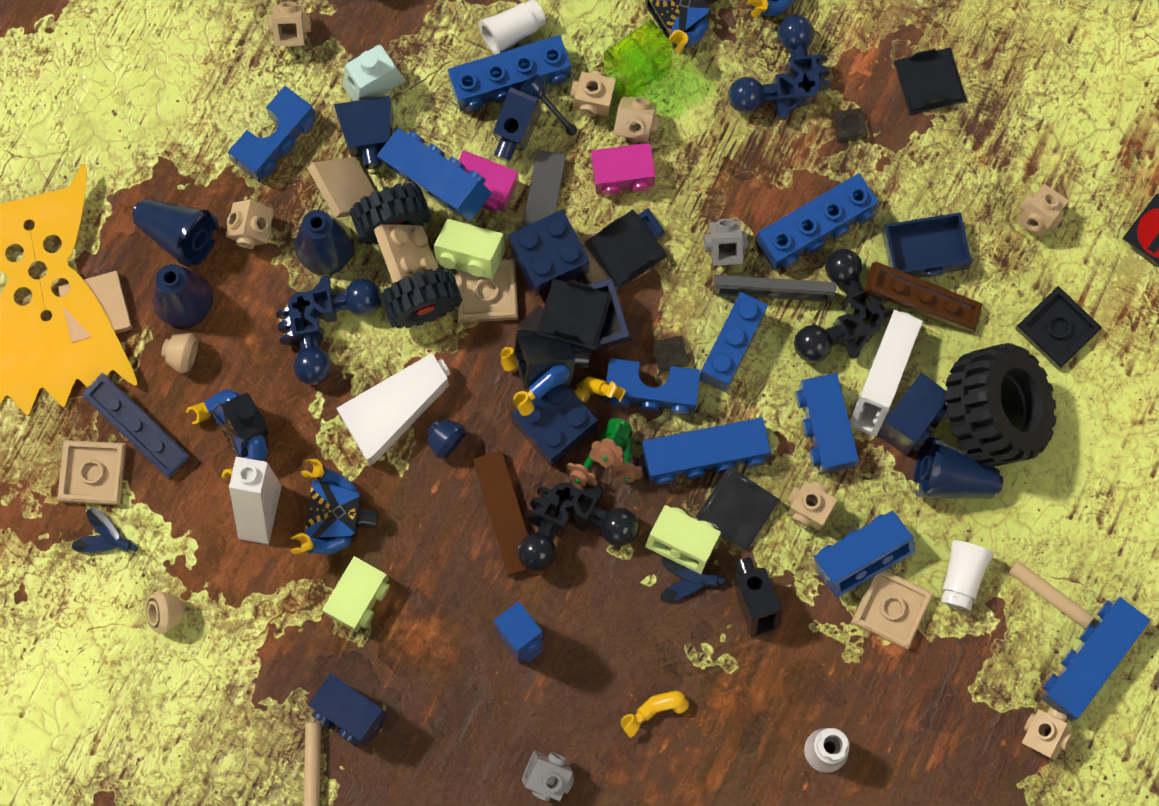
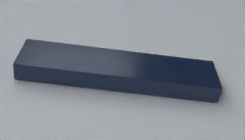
M101 373L81 394L167 478L171 479L191 458L175 440L105 373Z

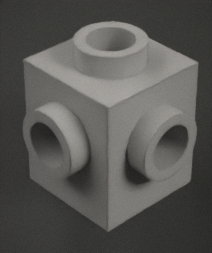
M721 219L717 222H709V234H704L705 252H710L713 266L743 264V250L748 249L747 232L741 231L739 221Z
M534 750L521 779L525 788L533 790L532 794L545 801H550V798L560 801L563 793L567 794L570 791L574 776L565 757L554 752H550L548 756Z

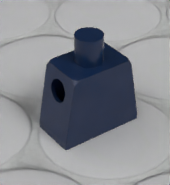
M510 87L493 130L496 140L499 141L493 156L510 162L515 148L521 151L525 150L543 111L537 97ZM518 128L516 132L509 133L511 129Z
M383 96L334 104L350 156H362L365 169L381 167V160L377 157V154L390 139L393 132L391 97Z

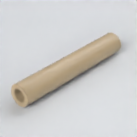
M1017 560L1008 573L1084 629L1093 620V615Z
M321 723L305 724L303 806H319Z

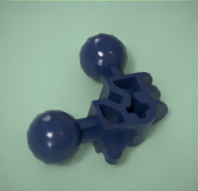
M794 14L781 21L777 36L781 46L790 51L791 56L785 66L786 74L775 75L772 84L762 85L754 77L747 76L735 80L728 89V100L733 109L739 113L750 114L762 107L764 102L774 101L775 108L778 111V118L786 120L796 107L799 108L800 106L811 104L817 92L832 87V83L824 79L830 74V70L822 65L828 60V57L826 55H808L807 47L811 45L814 39V28L810 20L803 15Z
M322 276L320 282L311 291L293 294L288 301V307L276 312V317L282 319L277 325L278 331L285 334L280 338V343L282 345L300 344L301 351L295 357L293 370L301 382L309 385H318L324 382L331 373L332 362L330 356L320 349L318 341L324 340V336L317 319L321 318L327 323L338 321L337 312L345 310L363 317L374 314L382 302L380 298L381 290L377 284L368 279H358L351 282L345 292L332 294L330 278ZM303 306H307V307H305V312H304V317H303L300 312H302V310H303L302 307H303Z

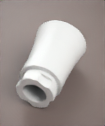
M529 0L497 15L479 20L478 24L485 43L495 55L507 51L524 38L537 32L538 28L546 25V17L537 1Z
M952 540L950 561L942 589L944 593L941 602L954 608L970 611L994 552L975 544Z
M835 728L816 730L806 740L804 747L805 757L808 763L817 771L824 773L834 772L840 769L847 760L849 752L848 738L842 731ZM827 742L832 743L835 747L834 753L829 754L826 752L824 744Z

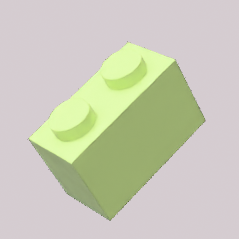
M447 219L434 244L436 262L447 269H456L476 277L493 279L505 254L504 234Z
M665 505L649 535L645 547L701 574L721 531L715 529L709 522L698 521L688 516L680 508H671Z
M354 556L322 611L328 617L358 633L361 627L366 628L374 615L371 609L376 600L382 601L389 590L390 585L387 584L389 580L387 574Z

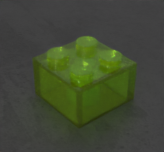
M651 19L604 52L603 74L606 77L616 79V92L621 98L622 96L638 97L647 89V85L654 80L657 82L661 81L670 73L673 45Z

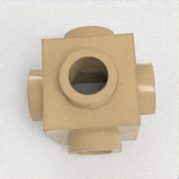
M282 2L274 6L272 16H268L269 34L274 36V46L294 47L304 45L306 32H311L310 14L305 15L304 4L296 5L295 2Z
M581 71L579 82L573 81L570 98L575 99V110H579L581 114L586 116H596L598 114L609 117L616 90V79L606 77L603 73L597 71H589L588 73Z
M622 96L618 106L613 135L626 137V139L632 142H648L651 132L657 133L660 115L655 114L657 103L650 102L649 99L644 97L630 98Z
M1043 184L1035 196L1029 193L1020 205L1019 209L1023 213L1017 222L1042 239L1048 229L1054 232L1062 222L1064 217L1060 213L1069 200L1046 184Z
M251 199L234 202L227 219L228 227L225 237L237 241L236 245L247 249H253L255 245L267 244L272 230L271 223L274 209Z
M805 481L801 489L795 486L786 502L791 504L788 514L792 515L791 519L796 524L804 528L811 526L820 531L838 499L828 494V489L820 483L812 481L810 484Z
M1049 708L1047 713L1038 709L1036 714L1032 713L1025 724L1024 730L1027 733L1022 743L1056 760L1061 749L1065 751L1073 738V733L1070 732L1073 726L1065 722L1066 715L1052 708ZM1051 728V733L1046 736V731Z

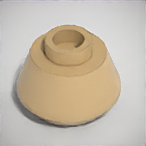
M192 333L173 335L171 339L165 340L161 356L165 357L166 364L181 374L191 370L195 362L198 339Z
M161 591L154 592L146 603V617L150 628L158 634H164L180 625L181 620L185 617L184 603L175 595Z

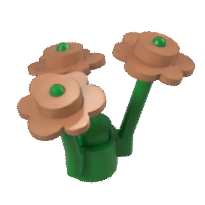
M619 418L609 420L606 430L601 431L599 440L592 443V450L583 466L568 463L566 472L570 475L571 480L581 486L586 484L596 486V476L588 471L593 461L599 462L601 466L606 468L612 465L610 476L617 478L621 482L630 483L635 481V479L643 478V468L634 466L631 463V448L634 439L630 437L631 425ZM622 447L624 448V463H623V457H622V455H623V449H622Z

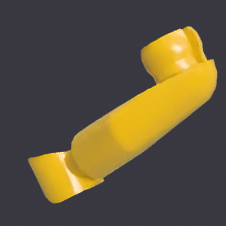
M587 377L576 385L577 389L574 391V394L585 404L588 402L589 396L595 393L606 395L609 398L613 396L621 402L626 390L617 386L613 381L609 384L597 378Z
M671 691L651 696L636 710L637 713L635 715L627 714L623 716L621 727L628 737L631 738L638 731L640 724L645 720H650L657 712L673 709L677 714L685 712L689 707L688 700L680 691Z

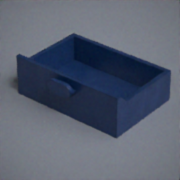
M961 212L884 224L882 229L889 267L917 278L924 276L933 277L944 273L967 270L973 262L969 252Z

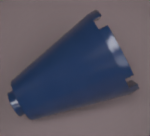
M147 198L138 202L132 212L134 224L185 267H190V264L199 265L209 255L215 244V240L211 239L213 230L218 232V218L208 210Z
M313 210L304 216L295 239V253L298 261L310 272L318 275L337 273L344 268L354 255V238L346 224L322 210Z
M175 264L163 266L157 272L152 298L153 307L158 317L165 323L172 325V327L178 329L191 328L201 323L212 308L213 292L210 284L201 274Z
M930 437L926 440V442H930V445L927 449L921 448L913 476V481L919 483V490L914 489L917 497L993 498L996 493H1000L1003 487V476L1000 475L998 468L992 465L986 466L973 460L966 452L939 438Z

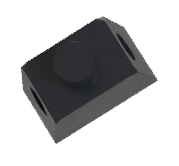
M751 557L737 561L735 567L738 576L735 577V592L750 636L753 637L779 629L782 608L766 568L756 569Z

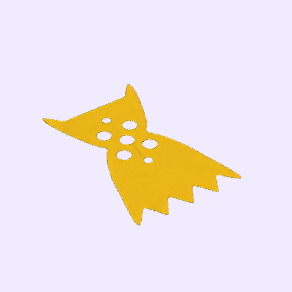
M85 164L81 165L68 188L0 204V270L8 277V281L0 296V405L4 397L9 396L27 416L31 412L40 388H44L64 407L73 384L77 379L88 388L101 373H105L108 376L111 370H114L127 382L137 386V379L102 305L82 277L68 265V259L76 244L87 186ZM26 220H33L35 223L34 228L30 231L24 229V222ZM50 235H56L62 241L60 250L55 253H49L43 247L45 238ZM12 244H18L24 250L23 258L18 262H10L5 256L6 249ZM35 261H41L47 267L46 275L40 280L33 279L28 273L29 266ZM59 278L66 279L70 284L69 292L62 297L55 296L51 290L53 282ZM21 287H26L32 292V300L25 306H20L14 301V293ZM63 307L92 337L72 343ZM45 310L52 313V318L49 321L41 319V313Z

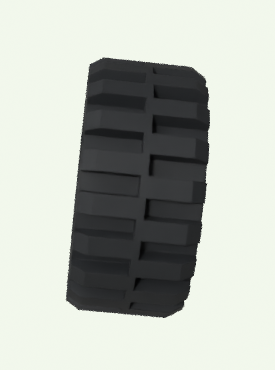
M1011 343L998 344L966 353L955 362L950 370L951 374L946 380L945 386L948 388L944 393V402H947L945 413L946 418H949L951 423L949 428L952 435L957 437V444L961 449L967 450L966 454L970 458L986 466L992 465L995 467L1033 459L1043 452L1054 434L1052 427L1056 425L1057 416L1054 415L1056 400H1053L1052 392L1054 390L1052 384L1048 383L1046 378L1048 374L1045 369L1039 366L1040 361L1035 356L1029 355V351Z

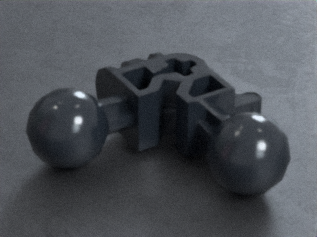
M841 249L830 254L826 260L825 270L830 281L836 282V285L843 287L846 293V297L841 303L846 314L839 316L833 323V327L828 329L818 325H808L797 332L794 339L795 352L801 359L810 363L820 362L827 358L832 346L841 343L842 347H846L851 359H857L865 343H868L884 325V318L892 315L894 311L884 308L883 305L887 300L864 292L859 280L863 273L862 259L856 252L849 249ZM863 320L872 321L874 324L871 327L870 324H864Z
M566 482L555 485L553 489L541 486L537 489L539 497L533 498L530 502L533 510H528L524 513V517L531 524L539 527L536 533L523 538L519 543L517 555L521 565L528 571L541 572L547 570L554 563L557 551L553 541L556 536L563 537L570 517L574 526L582 531H585L589 523L600 528L604 540L610 545L618 547L630 544L638 536V520L635 514L625 508L618 507L606 511L597 507L603 495V488L599 485L593 489L580 490V488L578 489ZM563 499H566V501L562 503L558 514L559 502H562Z

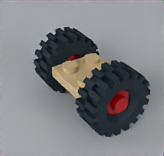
M406 183L403 186L396 184L392 188L388 186L382 188V191H374L370 193L371 196L369 197L364 196L360 199L361 202H356L353 208L350 209V215L359 240L362 243L366 242V244H372L373 242L379 244L393 284H391L392 287H387L381 293L380 298L391 327L401 329L404 326L405 328H411L413 325L420 326L424 322L435 321V318H441L447 312L454 311L455 307H459L462 297L454 275L450 269L446 268L443 270V268H438L428 243V237L423 230L424 223L429 222L431 213L421 187L418 184L412 185L411 183Z

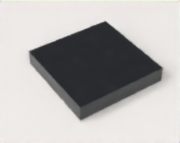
M1057 286L1015 329L1059 371L1102 327L1065 291Z

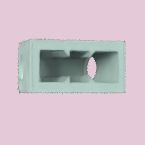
M377 45L369 51L363 52L359 57L344 66L343 87L352 101L380 97L406 82L382 45Z

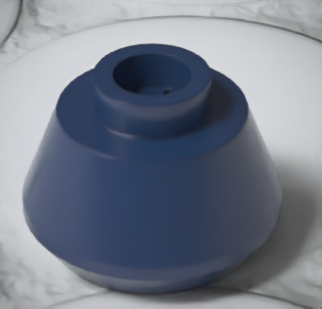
M445 419L442 422L436 420L426 433L430 436L427 442L437 458L445 459L458 447L465 437V427L463 424L449 419Z

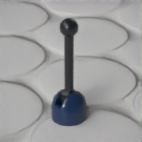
M535 74L529 78L520 90L537 97L539 100L541 99L565 126L566 133L570 136L575 135L577 127L574 124H570L545 96L547 86L541 76Z

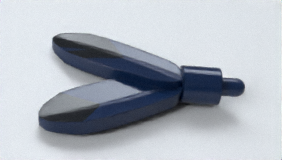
M89 508L87 510V517L100 535L79 538L71 546L74 551L82 554L104 552L116 548L125 552L130 550L138 551V546L133 545L132 540L121 537L106 515L96 508Z
M662 558V563L668 571L684 579L670 585L662 592L660 598L663 602H676L697 592L704 586L717 587V583H726V579L724 577H717V574L704 575L703 572L699 574L669 558Z

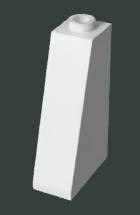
M893 311L849 420L852 428L874 437L877 436L893 401L922 320L915 318L909 313Z
M431 353L336 408L369 466L374 464L449 386L446 376L450 375V371L442 358L437 361Z
M236 457L229 491L238 539L269 545L282 485L267 462Z

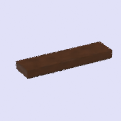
M877 261L871 264L864 292L969 333L976 331L983 304Z
M502 450L474 458L472 460L508 577L526 572L528 570L521 565L518 559L517 549L519 543L528 533Z

